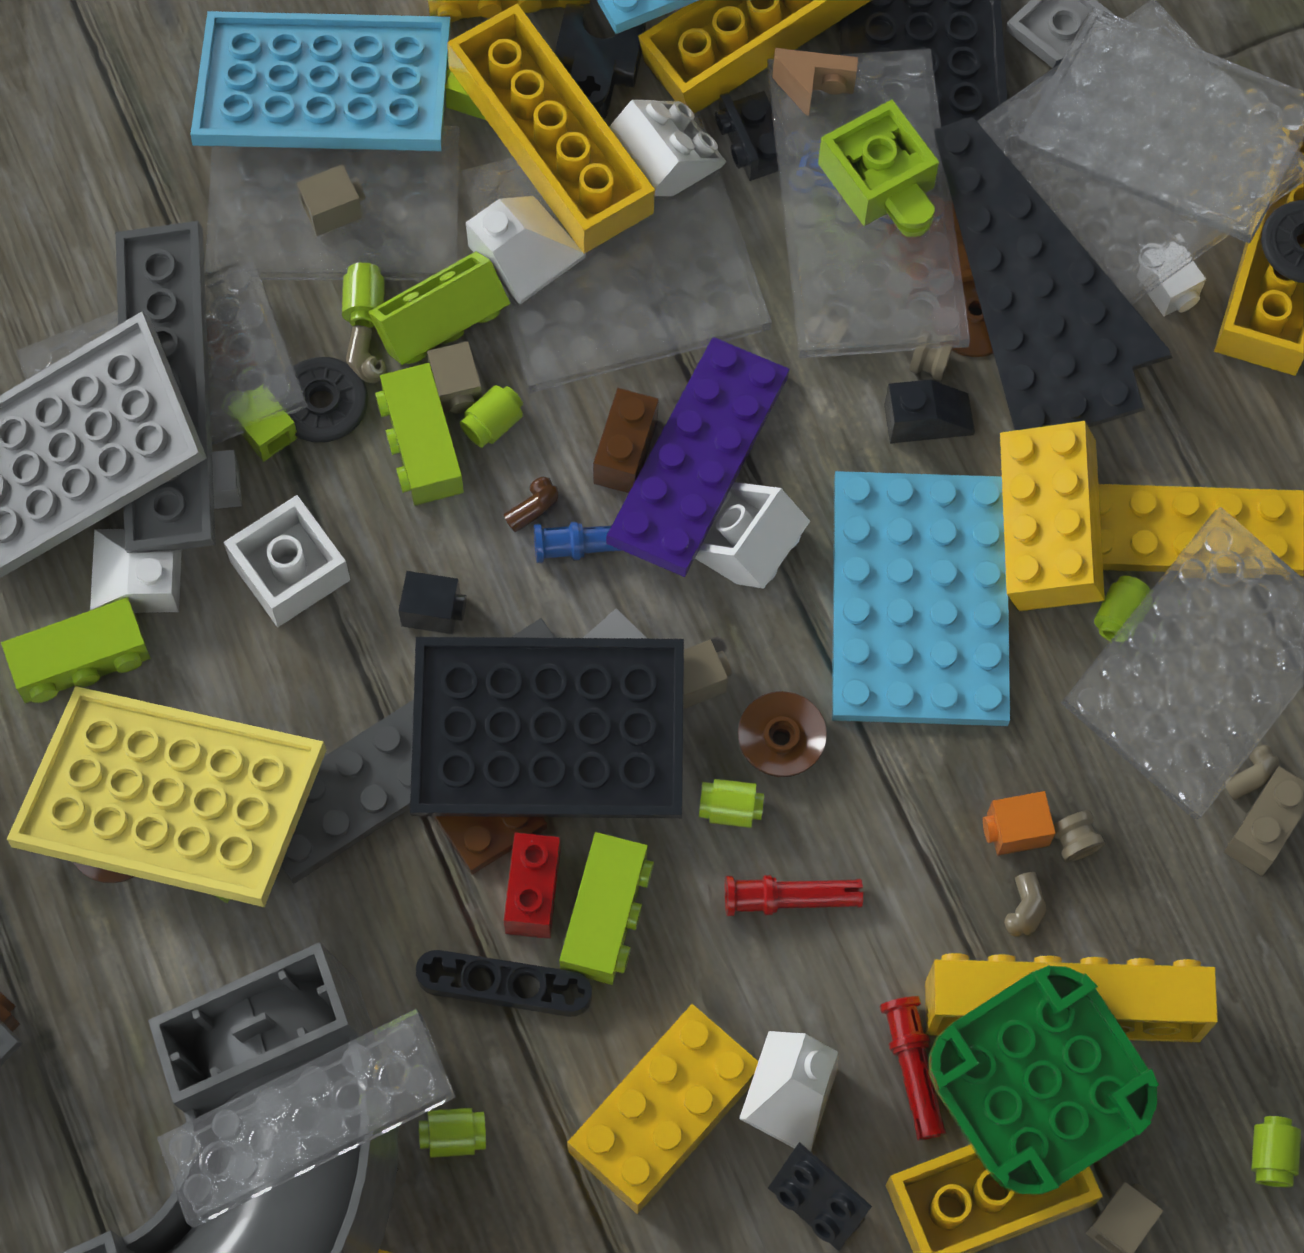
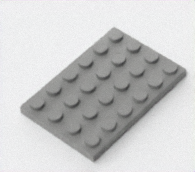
M144 312L131 317L0 395V578L207 459L152 320Z

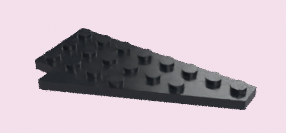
M974 117L934 129L933 132L1014 430L1086 421L1088 427H1092L1145 411L1134 370L1172 359V353Z

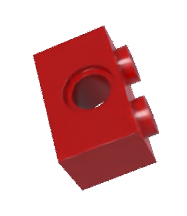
M514 833L504 913L505 934L551 939L561 855L560 837Z

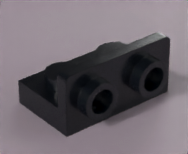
M765 91L732 101L728 92L720 95L719 111L715 112L717 126L722 135L728 134L732 142L730 150L733 161L738 169L744 168L749 181L795 166L796 156Z

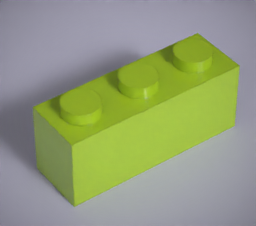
M475 251L368 311V314L388 355L403 365L422 360L427 356L428 350L440 343H450L459 339L464 334V330L472 325L485 323L496 318L500 314V310L511 303L491 260Z
M430 363L380 375L382 391L375 392L381 417L389 416L392 428L385 430L391 454L400 453L403 466L396 468L402 493L411 492L414 506L464 493L461 471Z
M128 597L1 642L16 689L24 703L31 701L34 703L46 702L53 699L59 691L73 686L88 687L98 682L101 676L115 671L119 673L130 672L140 667L143 661L151 659Z
M595 832L559 959L560 969L575 971L583 974L588 979L613 985L616 972L625 973L631 947L624 945L628 929L635 931L637 929L642 904L635 902L639 886L648 888L654 861L647 860L648 845Z

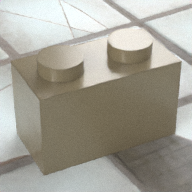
M1278 766L1223 853L1263 876L1276 859L1304 813V781Z

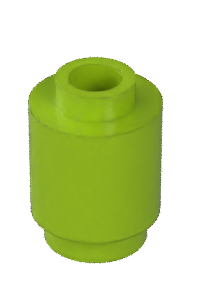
M355 263L348 267L347 274L343 277L342 317L350 322L352 326L359 325L371 328L374 324L368 311L384 303L385 278L381 275V269L377 265Z
M494 385L464 412L465 418L460 421V426L467 437L477 446L483 448L487 443L494 444L523 417L521 410L523 402L510 387L501 388Z
M1121 576L1117 582L1110 585L1105 601L1102 602L1094 619V624L1099 629V634L1103 638L1114 643H1122L1123 641L1134 639L1151 603L1149 598L1151 590L1146 583L1135 577Z
M714 779V783L702 782L698 818H707L711 824L752 828L753 819L762 820L764 793H756V783Z
M472 1108L428 1110L427 1120L418 1121L420 1149L429 1148L430 1158L474 1155L475 1150L486 1149L484 1112H472Z
M1266 1116L1264 1117V1124L1254 1125L1251 1171L1256 1173L1255 1183L1282 1188L1294 1186V1176L1299 1175L1302 1130L1292 1126V1119Z

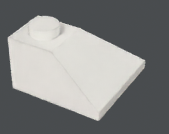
M534 196L498 199L466 222L468 247L473 252L477 251L491 260L501 284L520 305L586 258V253L583 254L575 241Z
M95 529L90 610L128 597L135 613L179 612L182 549L127 553L125 551L124 529Z
M769 1031L739 1119L794 1149L800 1142L811 1152L838 1070V1052L805 1033Z

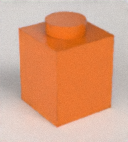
M1045 791L993 800L987 816L983 817V829L988 843L994 842L997 856L1050 846L1056 834Z

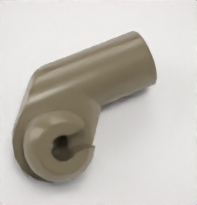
M358 325L352 327L345 360L364 382L376 383L380 381V375L385 374L386 365L382 359L378 361L369 352L372 330Z
M1264 744L1250 751L1249 758L1254 766L1223 781L1233 801L1262 787L1278 768L1279 758L1277 755H1273L1270 746Z
M1028 872L1015 877L1021 902L1016 908L1015 913L1007 914L1004 920L1006 930L1014 937L1021 936L1023 933L1030 935L1035 932L1045 916L1046 903L1036 872Z

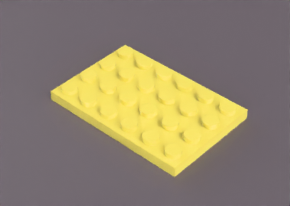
M75 686L7 840L12 848L265 907L326 753V747L323 741Z

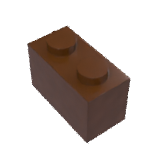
M617 388L593 462L594 484L626 493L630 492L644 466L658 422L659 398Z

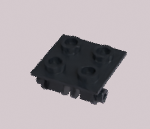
M800 1142L768 1187L784 1207L793 1210L812 1227L814 1233L820 1239L829 1242L838 1251L851 1234L865 1221L864 1217L872 1208L864 1198Z

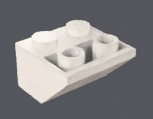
M632 99L609 128L654 187L655 196H674L720 169L726 163V160L717 150L718 145L709 134L702 131L694 120V113L687 105L680 101Z

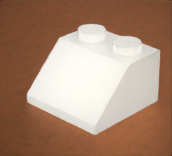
M734 482L695 559L736 584L764 589L767 583L775 577L778 567L787 554L797 545L801 534L810 523V520L782 488Z

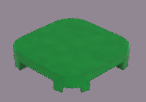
M1049 965L1021 978L950 1024L936 1037L929 1053V1076L938 1096L987 1172L1000 1186L1017 1194H1044L1059 1188L1061 1184L1128 1140L1140 1135L1152 1123L1151 1119L1157 1107V1086L1159 1084L1153 1069H1148L1098 993L1096 989L1098 986L1086 973L1082 974L1069 967Z

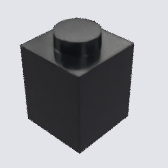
M406 571L398 610L401 627L453 634L455 621H463L467 595L460 593L459 579Z

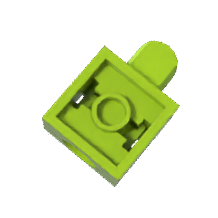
M893 99L821 137L818 165L863 226L888 214L900 232L906 237L921 236L930 229L933 223L935 206L926 195V192L932 190L935 186L939 161Z

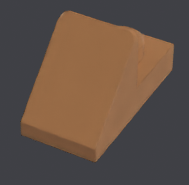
M775 48L772 78L802 112L809 116L812 90H821L833 95L842 93L854 94L858 57Z

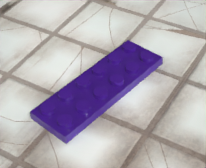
M712 337L606 535V544L682 577H686L786 383L790 369Z

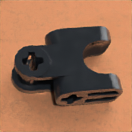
M568 3L564 10L555 55L604 120L609 112L614 85L632 88L635 86L642 56L638 36L646 31V22L620 32L612 38H596L590 35L584 27V7Z

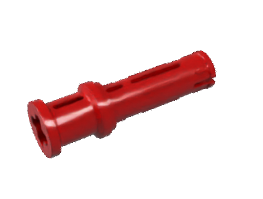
M764 875L762 880H735L733 876H725L726 916H734L736 912L763 911L764 915L768 916L777 913L779 908H862L863 892H860V889L863 888L861 879L777 881L776 877L771 875Z
M909 996L890 1000L879 1007L881 1013L887 1016L892 1041L888 1044L889 1049L893 1052V1055L898 1056L914 1120L916 1138L918 1141L937 1138L947 1133L941 1117L937 1094L929 1076L926 1049L929 1048L930 1038L928 1034L923 1033L917 1008L921 1005L920 997Z

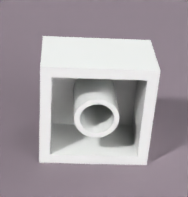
M298 495L223 542L231 564L277 627L283 625L350 581L346 560Z

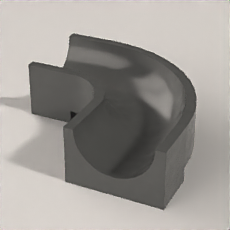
M321 942L316 943L148 1020L173 1104L185 1114L188 1143L182 1173L168 1200L143 1226L123 1238L110 1230L62 1253H378L393 1203L398 1166V1125L394 1094L385 1060L357 979Z

